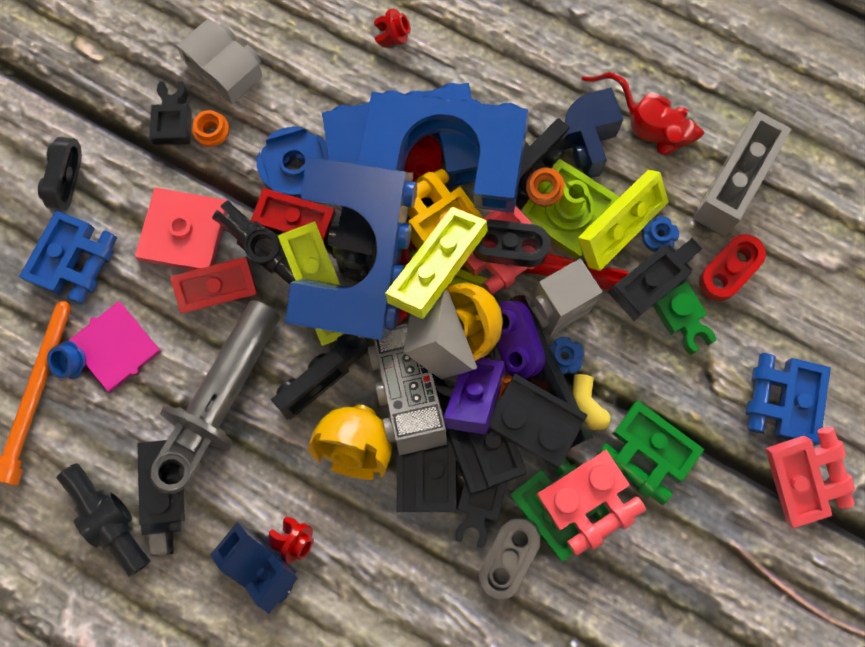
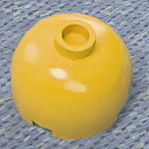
M469 282L449 284L444 291H449L474 360L477 361L490 353L500 339L503 325L501 308L495 297L481 286Z
M355 405L354 407L334 409L322 418L313 431L308 444V452L318 463L321 462L322 457L333 462L330 470L355 479L373 480L377 472L380 473L381 478L385 476L390 462L393 442L389 443L387 441L383 420L376 415L373 409L365 405Z

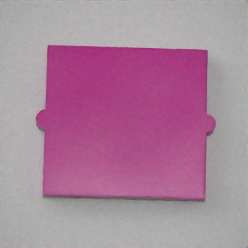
M120 301L98 318L92 317L89 325L68 340L76 343L84 351L86 365L110 393L132 375H139V369L162 352Z

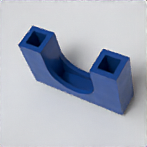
M469 82L464 84L449 83L439 89L424 92L415 90L405 94L416 97L436 95L444 100L453 101L472 99ZM370 101L356 106L341 105L331 111L322 112L329 160L351 164L358 163ZM452 132L432 134L442 146L450 187L474 183L480 156L474 144L464 136Z
M393 90L385 91L384 93L372 92L357 165L404 172L408 154L417 142L434 133H456L471 141L480 154L473 192L475 208L514 213L528 128V109L520 108L512 103L490 105L481 104L474 99L453 101L444 100L436 95H424L422 97L407 96Z
M306 157L301 199L345 206L360 213L369 222L374 231L377 242V255L370 273L357 285L342 286L307 279L290 282L285 323L378 340L388 336L390 330H396L400 309L388 304L385 293L405 268L404 265H400L402 248H408L411 238V224H406L408 207H414L417 197V182H412L413 173Z

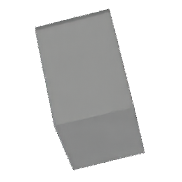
M448 290L441 294L424 319L410 314L404 346V353L440 379L477 368Z

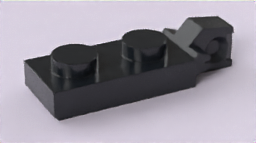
M693 238L676 251L670 244L668 246L665 244L617 282L608 293L635 321L692 273L693 269L687 263L702 248Z
M350 334L339 336L337 338V345L327 354L321 353L309 363L308 369L298 378H291L285 381L277 389V395L271 401L287 420H291L350 372L348 368L368 352L369 344L361 336Z
M167 440L137 443L139 525H141L142 535H149L151 556L174 554L173 532L181 531V523L185 521L184 489L175 494H163L153 486L151 481L152 465ZM167 463L159 469L158 476L163 483L173 485L181 481L183 471L179 465Z

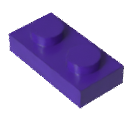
M480 358L475 361L476 369L458 375L444 415L445 428L487 434L504 378L505 362Z

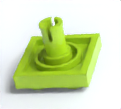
M559 158L552 169L559 172L564 180L565 187L562 198L554 205L546 207L536 205L529 199L521 212L532 224L542 227L549 234L553 245L578 260L584 255L578 237L620 196ZM543 182L538 187L539 192L542 194H548L553 189L552 184L549 182Z

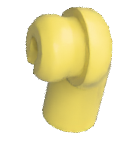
M576 374L574 375L572 394L580 411L588 415L585 421L589 429L600 431L606 429L610 424L611 418L609 412L603 409L591 397L594 378L589 375Z

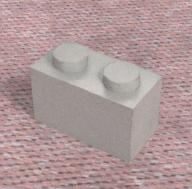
M580 258L539 281L530 306L540 328H545L549 336H552L588 315L603 291Z

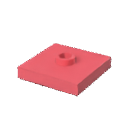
M154 187L135 258L142 262L186 270H196L214 265L224 227L217 221H214L212 216L218 209L227 217L228 213L220 207L227 200Z

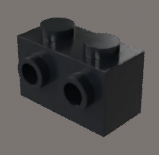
M343 206L339 223L333 222L331 225L328 245L333 248L332 257L336 259L340 273H344V276L348 279L361 282L370 273L377 255L376 237L369 222L360 213Z

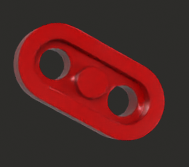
M426 136L417 142L406 159L404 172L413 173L412 182H417L418 178L427 172L434 173L442 169L440 144L430 136Z
M748 234L734 237L701 273L699 287L702 293L713 301L730 299L764 263L766 250L763 243L755 236ZM737 253L744 254L746 262L740 261L737 258ZM713 278L719 279L723 283V288H717L713 284Z

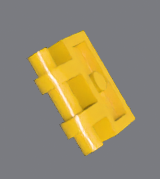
M439 169L434 173L427 172L418 178L414 207H408L407 214L411 219L406 224H411L410 240L418 250L451 207L483 218L461 187L451 193L444 185L449 181V175L443 169ZM424 197L431 198L434 204L427 208L421 199Z

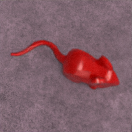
M607 72L595 77L582 76L581 78L587 82H598L605 79L617 81L624 90L627 107L631 115L630 124L632 131L643 140L657 142V151L662 155L671 154L678 148L694 143L704 135V130L694 121L685 119L689 112L688 109L684 107H677L675 110L670 108L671 102L663 96L649 92L635 105L627 81L618 74Z

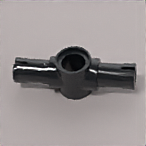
M229 200L220 206L229 214V217L223 215L218 209L215 211L212 219L217 221L237 239L236 244L246 252L251 260L263 266L269 273L278 274L289 285L290 282L296 281L279 238L273 231L264 228L258 221L252 222ZM264 238L273 240L274 248L272 253L266 257H258L255 253L257 242Z
M77 463L67 467L56 476V479L76 505L74 510L78 517L74 519V524L82 537L90 545L96 548L101 546L103 550L108 549L129 577L138 573L151 562L130 534L132 528L128 523L133 520L130 511L114 493L109 492L106 494L104 490H98Z

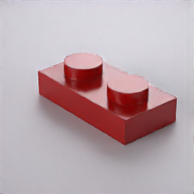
M263 188L251 221H258L264 228L279 235L315 221L325 245L336 212L332 207Z
M248 256L169 276L180 314L258 294Z

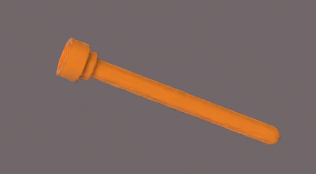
M59 301L55 305L2 456H0V482L19 486L24 471L20 469L22 461L19 460L50 372L47 363L48 353L52 348L59 345L71 312V305L67 301Z

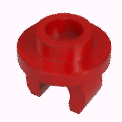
M392 8L386 11L385 16H380L373 21L374 26L380 31H385L382 35L375 37V41L381 47L387 48L394 43L397 45L407 43L411 28L404 13H400L397 9Z
M285 517L282 530L287 535H281L271 529L269 531L268 544L272 549L281 552V559L287 563H292L296 559L302 560L311 550L314 543L312 538L313 529L306 523L299 525L295 519Z

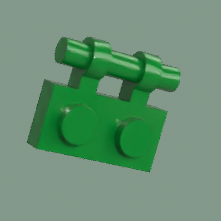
M637 400L612 432V435L624 443L620 451L617 452L605 443L596 456L607 450L624 477L638 487L637 492L645 498L651 496L661 505H664L672 495L671 491L660 484L664 477L667 475L677 483L682 482L705 449ZM635 453H638L654 465L649 474L630 461Z
M564 458L558 469L554 468L559 474L555 480L551 481L541 469L509 495L523 515L535 522L539 527L542 539L560 562H563L573 554L567 541L578 535L579 532L573 523L558 531L535 494L578 468L575 463L571 465L566 458ZM602 503L585 515L587 518L593 516L598 522L610 514V512Z

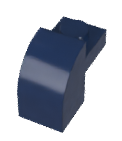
M612 87L579 97L568 109L564 123L570 128L566 132L567 137L563 150L573 148V158L576 166L582 168L584 174L590 178L600 176L607 161L600 141L616 137L624 120Z
M238 521L210 554L218 569L243 586L254 603L268 614L271 613L277 604L282 603L289 596L294 582L298 579L295 575L297 570L290 563L281 559V555Z

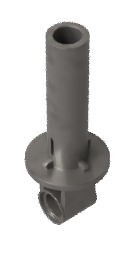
M251 300L186 410L180 407L164 406L162 408L161 416L171 423L174 429L151 468V481L159 492L175 494L184 489L209 445L225 450L231 449L233 441L226 436L225 431L220 429L219 426L281 319L280 315L268 305L255 300ZM214 401L209 411L205 412L209 403ZM175 463L179 465L183 471L181 481L173 485L163 483L159 479L158 471L164 464Z

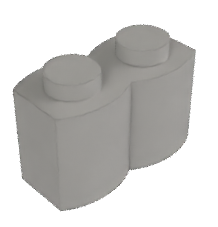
M208 18L177 45L180 56L186 65L200 78L208 82L220 96L231 104L263 77L260 68L261 59L250 46L246 45L243 47L237 43L232 31L223 23L218 25Z

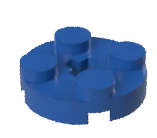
M298 126L286 127L275 131L265 140L267 144L263 147L261 153L259 151L257 155V170L267 189L301 198L305 163L300 169L294 171L287 169L285 166L290 164V158L297 157L299 161L305 162L306 157L329 160L327 145L321 136L307 132L306 128Z

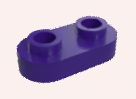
M504 301L499 303L503 325L497 347L502 361L505 362L506 371L512 377L514 374H517L524 379L538 375L545 364V353L529 308L520 301ZM506 316L509 318V326H508V327L506 326V323H505V317H506ZM518 353H519V354L521 355V357H522V364H521V365L519 364V361H518V358H517Z

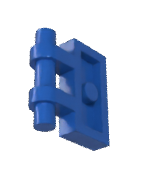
M55 210L19 277L28 283L60 295L66 282L71 283L74 286L67 298L82 305L87 294L94 292L98 284L95 279L104 262H110L114 251L111 249L117 240V236L108 231H103L97 242L89 240L95 230L90 223ZM82 252L90 256L80 273L73 269Z
M768 353L759 354L758 366L753 368L751 378L755 382L752 401L747 402L746 415L749 416L747 430L754 433H764L766 419L776 421L774 437L792 440L806 436L812 440L813 446L819 445L820 441L817 430L823 428L831 367L790 358L785 361L784 371L774 369L775 355ZM771 385L781 387L779 406L769 404Z

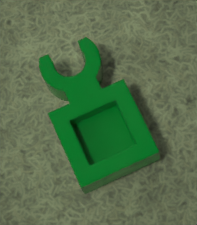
M688 282L674 288L653 305L670 335L681 331L683 334L682 344L689 355H693L699 350L694 342V336L702 337L707 346L716 341L714 332L709 327L701 325L699 321L707 315V312Z

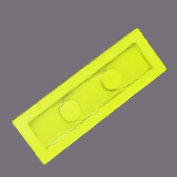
M647 170L578 237L588 268L601 271L669 203L661 172Z
M451 207L385 293L388 304L424 319L487 233V220Z
M315 221L278 235L296 281L307 279L340 285ZM315 328L322 346L337 341V338L344 334Z

